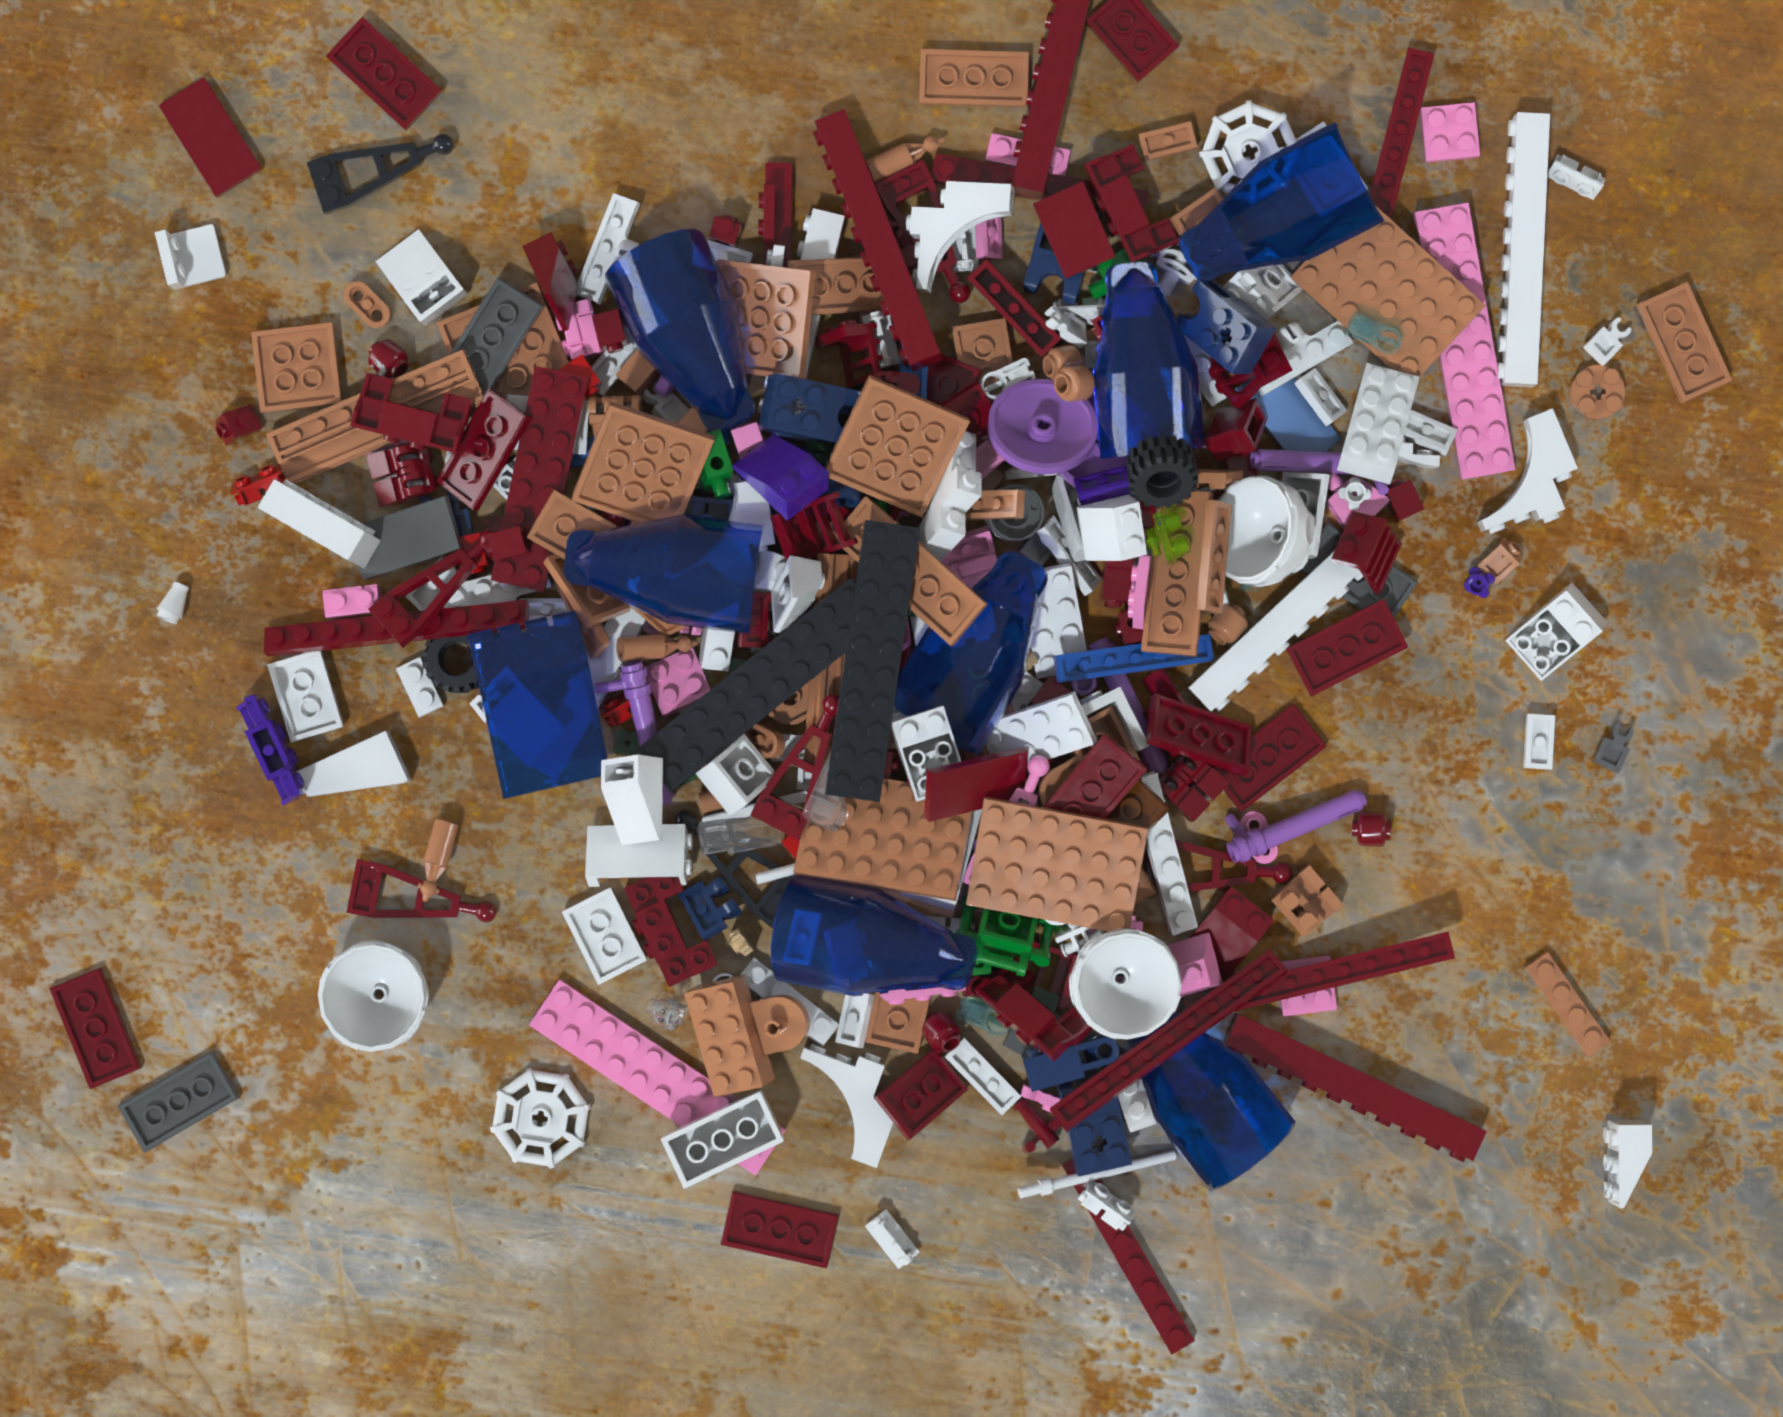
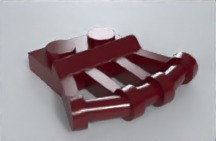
M1275 332L1251 374H1235L1230 378H1226L1225 376L1230 374V372L1212 357H1210V368L1208 370L1210 377L1216 381L1215 388L1217 392L1228 397L1231 400V404L1236 408L1244 406L1261 387L1293 371ZM1253 379L1242 391L1237 392L1235 390L1236 387Z

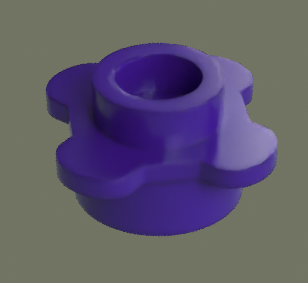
M1478 567L1471 568L1469 571L1470 577L1464 583L1465 590L1473 595H1479L1481 598L1487 597L1490 593L1489 587L1495 581L1494 575L1492 573L1486 574L1480 571ZM1477 580H1480L1482 584L1479 585L1477 583Z

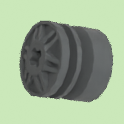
M1010 484L997 489L1025 491L1023 519H1013V521L1009 519H984L991 533L1004 541H1022L1032 537L1040 529L1044 520V506L1041 497L1032 488L1023 484Z

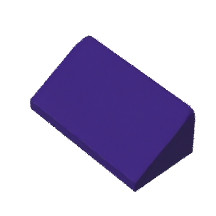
M1126 465L1073 479L1080 506L1124 495L1134 497L1130 492Z

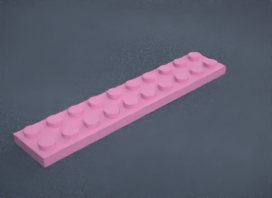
M1469 202L1413 213L1420 246L1486 305ZM1486 305L1439 356L1451 427L1458 430L1453 441L1460 480L1516 470L1500 378H1497L1498 367Z
M561 979L558 980L529 1024V1026L681 1127L740 1099L734 1094L714 1098L707 1076ZM779 1125L782 1133L784 1134L786 1129ZM775 1146L738 1163V1165L756 1176Z

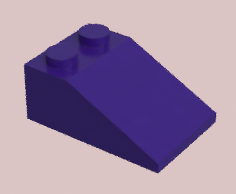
M774 434L732 465V468L787 521L828 490L829 472L809 453Z

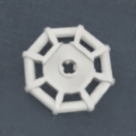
M1246 100L1245 104L1218 117L1214 116L1211 119L1213 122L1202 152H1199V157H1202L1214 183V188L1217 191L1249 201V204H1255L1256 200L1282 188L1286 189L1289 186L1288 182L1299 153H1302V147H1299L1286 118L1287 114L1254 104L1252 100ZM1253 115L1269 120L1272 123L1268 129L1253 124ZM1243 116L1246 118V124L1232 131L1226 125ZM1278 127L1287 147L1279 148L1272 133ZM1223 131L1227 134L1222 151L1214 150L1219 134ZM1248 144L1252 148L1257 147L1258 152L1255 153L1256 158L1253 160L1250 157L1244 158L1243 153L1246 151L1245 146ZM1287 154L1279 174L1273 170L1278 155ZM1222 156L1228 172L1223 177L1214 159L1216 157ZM1270 174L1274 179L1255 189L1254 180ZM1233 175L1248 180L1247 189L1229 183V180Z
M531 1067L527 1068L525 1073L507 1086L497 1090L493 1125L490 1127V1130L502 1143L512 1157L511 1161L514 1163L524 1162L548 1166L549 1169L555 1168L558 1162L579 1147L583 1148L585 1145L584 1136L588 1111L591 1109L590 1103L587 1104L569 1079L570 1075L566 1073L562 1075L537 1071ZM536 1082L555 1084L556 1086L553 1092L537 1090ZM528 1084L530 1093L520 1100L512 1096ZM563 1089L575 1106L567 1108L564 1101L560 1099L558 1095ZM508 1103L514 1106L512 1122L504 1123ZM539 1111H543L544 1116L548 1117V1121L543 1122L542 1126H538L537 1120L533 1119V1115H537ZM577 1114L573 1134L566 1131L569 1115ZM513 1128L520 1136L522 1143L518 1147L506 1132L507 1130ZM562 1136L569 1141L553 1153L550 1146L553 1142ZM527 1145L544 1147V1155L525 1152Z

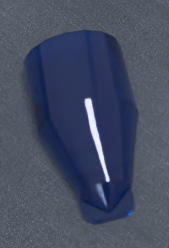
M1336 122L1260 160L1197 225L1185 230L1181 234L1178 244L1196 279L1209 281L1224 273L1310 260L1384 222L1348 154L1337 129Z
M681 229L660 235L626 252L612 263L605 273V281L639 353L698 412L705 427L710 432L718 429L724 432L751 418L755 412V404L748 390L739 306L703 232L697 229Z
M1149 262L1120 263L1109 267L1105 276L1107 294L1101 322L1103 332L1101 343L1097 345L1096 352H1099L1097 366L1093 369L1095 379L1093 393L1098 421L1100 459L1130 455L1131 448L1137 447L1139 441H1146L1147 437L1150 436L1156 438L1162 434H1165V437L1170 435L1176 436L1177 440L1182 438L1186 441V445L1190 444L1192 449L1206 448L1198 366L1165 291L1158 284L1155 267Z
M682 514L601 531L576 530L569 535L567 540L564 576L572 584L590 586L667 624L750 635L755 575L764 525Z
M1009 551L1002 554L992 570L971 588L988 605L954 646H950L930 627L926 629L898 676L894 708L903 715L909 716L940 705L944 706L956 746L964 751L980 755L1022 685L1040 604V595L1048 582L1046 570L1040 564L1016 552Z
M801 875L793 876L784 890L778 905L771 940V966L777 981L854 997L863 996V993L879 992L883 994L889 993L888 991L900 989H905V991L930 988L961 990L969 984L978 956L977 945L971 937L953 933L951 930L879 888Z
M1177 1011L1173 1012L1163 1025L1148 1035L1126 1039L1130 1049L1134 1048L1180 1013ZM1206 1032L1141 1078L1157 1125L1209 1191L1217 1190L1249 1171L1279 1146L1291 1133L1296 1124V1121L1248 1060Z

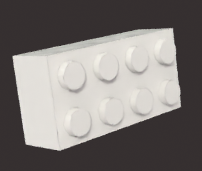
M1366 363L1339 460L1338 471L1386 484L1391 483L1418 385V376Z
M274 479L258 506L259 509L364 569L381 541L373 536L375 530L286 479L283 484Z
M762 1089L661 1137L663 1146L684 1189L782 1143L785 1139Z

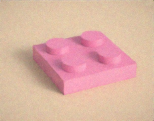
M1475 102L1420 108L1425 163L1480 157Z
M1144 555L1139 556L1138 565H1133L1132 585L1128 599V618H1133L1132 628L1143 629L1150 571V556Z
M693 647L687 652L680 651L646 666L648 673L646 678L650 682L651 690L664 718L690 707L711 690Z
M1326 955L1280 962L1287 970L1328 961L1331 960V957ZM1334 988L1280 1001L1282 1016L1337 1010Z

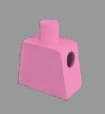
M757 420L731 428L740 459L748 454L750 450L764 442Z
M1330 474L1328 489L1333 495L1325 504L1343 530L1352 511L1375 516L1390 501L1387 496L1380 495L1377 489L1359 476L1353 475L1345 482L1338 474ZM1354 477L1359 478L1361 484L1371 492L1370 499L1360 503V507L1357 510L1349 509L1348 503L1338 496L1339 489L1345 488L1349 484L1350 479ZM1353 491L1352 495L1357 496V492Z

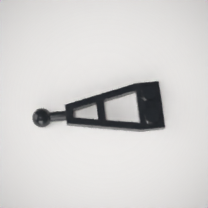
M439 134L434 138L433 143L416 148L414 142L332 153L306 163L323 213L327 215L356 204L421 166L420 158L435 153L442 156L450 154L454 148V141L447 134ZM409 153L411 160L388 173L383 156ZM373 158L380 178L347 196L337 163Z
M683 809L679 811L675 816V824H685L687 831L690 830L703 841L699 845L747 907L769 927L773 928L807 886L794 875L777 879L756 904L733 876V873L747 857L770 870L782 866L714 829L709 833L696 822V815L691 810ZM715 840L739 852L728 867L724 865L710 847Z

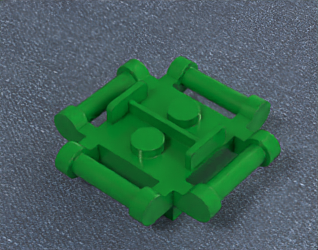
M968 894L964 895L962 901L964 909L959 930L954 935V942L959 946H974L971 958L972 964L979 965V963L991 965L1014 971L1016 975L1022 977L1025 976L1028 960L1034 961L1036 965L1046 967L1050 964V946L1053 932L1057 929L1058 925L1049 924L1044 919L966 905ZM975 909L983 910L978 933L970 931ZM1037 924L1043 927L1039 949L1032 947ZM983 948L988 949L987 953L982 952ZM1014 956L1019 957V961L1013 960Z

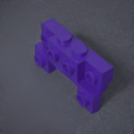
M254 694L244 698V702L236 707L237 711L241 712L248 727V730L244 732L267 781L274 782L282 799L281 804L285 806L300 799L299 796L305 794L302 789L305 787V782L299 772H294L298 770L295 764L299 762L293 748L288 749L284 739L287 738V734L282 724H277L275 720L269 719L267 713H270V708L264 698L260 699L259 695Z

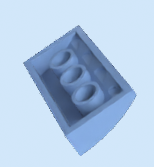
M1294 378L1262 397L1257 391L1251 398H1256L1268 419L1264 429L1280 450L1327 451L1341 440L1332 426L1328 425L1326 427L1317 416L1316 412L1294 384L1296 382ZM1252 380L1236 387L1235 390L1237 392L1242 391Z

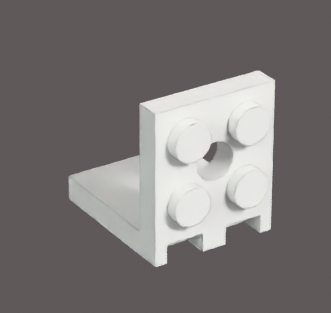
M1269 249L1242 268L1223 286L1234 297L1243 300L1266 320L1303 290L1291 278V273Z
M1121 687L1104 695L1099 690L1080 700L1085 715L1102 707L1112 706L1135 751H1140L1149 746V744H1146L1147 740Z

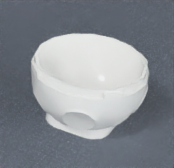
M1250 476L1240 481L1236 480L1225 489V493L1218 499L1220 502L1232 504L1226 576L1240 584L1262 587L1278 583L1290 573H1296L1303 569L1308 561L1316 530V521L1313 514L1307 510L1300 494L1293 487L1269 476Z
M1117 928L1090 939L1079 951L1069 976V989L1073 1005H1075L1089 1026L1100 1034L1113 1039H1132L1150 1034L1163 1025L1172 1013L1176 1011L1181 998L1182 982L1178 963L1169 947L1155 936L1136 929ZM1122 973L1124 975L1123 981L1116 982V975Z
M381 940L362 941L341 952L328 964L319 981L318 999L321 1017L331 1033L342 1044L356 1050L373 1052L391 1049L407 1042L417 1032L428 1007L429 989L418 961L410 953ZM377 989L383 990L384 997L382 999H378L375 996Z

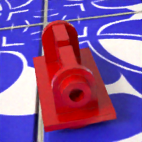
M271 464L260 469L257 475L252 477L245 475L236 479L234 484L231 485V494L238 493L235 496L237 504L239 506L242 504L247 506L263 499L259 489L264 488L265 492H267L274 479L283 484L286 477L285 475L280 476L282 474L280 465L274 467Z
M624 692L617 697L611 696L603 701L602 706L598 707L601 716L609 727L613 725L616 727L632 717L627 709L630 707L629 699L625 698ZM651 692V693H650V698H651V702H652V701H654V700H656V699H655L653 693Z

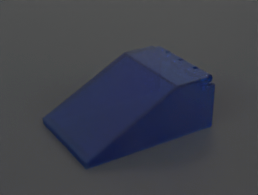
M576 610L551 615L553 626L550 627L548 626L547 618L541 617L524 621L526 632L521 633L519 623L497 627L499 635L497 639H494L492 629L475 632L466 636V643L503 799L601 777V760H606L607 754L589 662Z

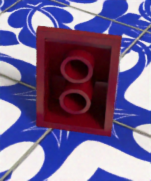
M552 232L522 247L544 296L563 332L569 330L578 284L574 275L578 274V271L572 259L566 261L564 256L568 255V252L562 240L556 242Z
M1228 886L1188 938L1210 933L1223 983L1274 922V919L1234 888Z

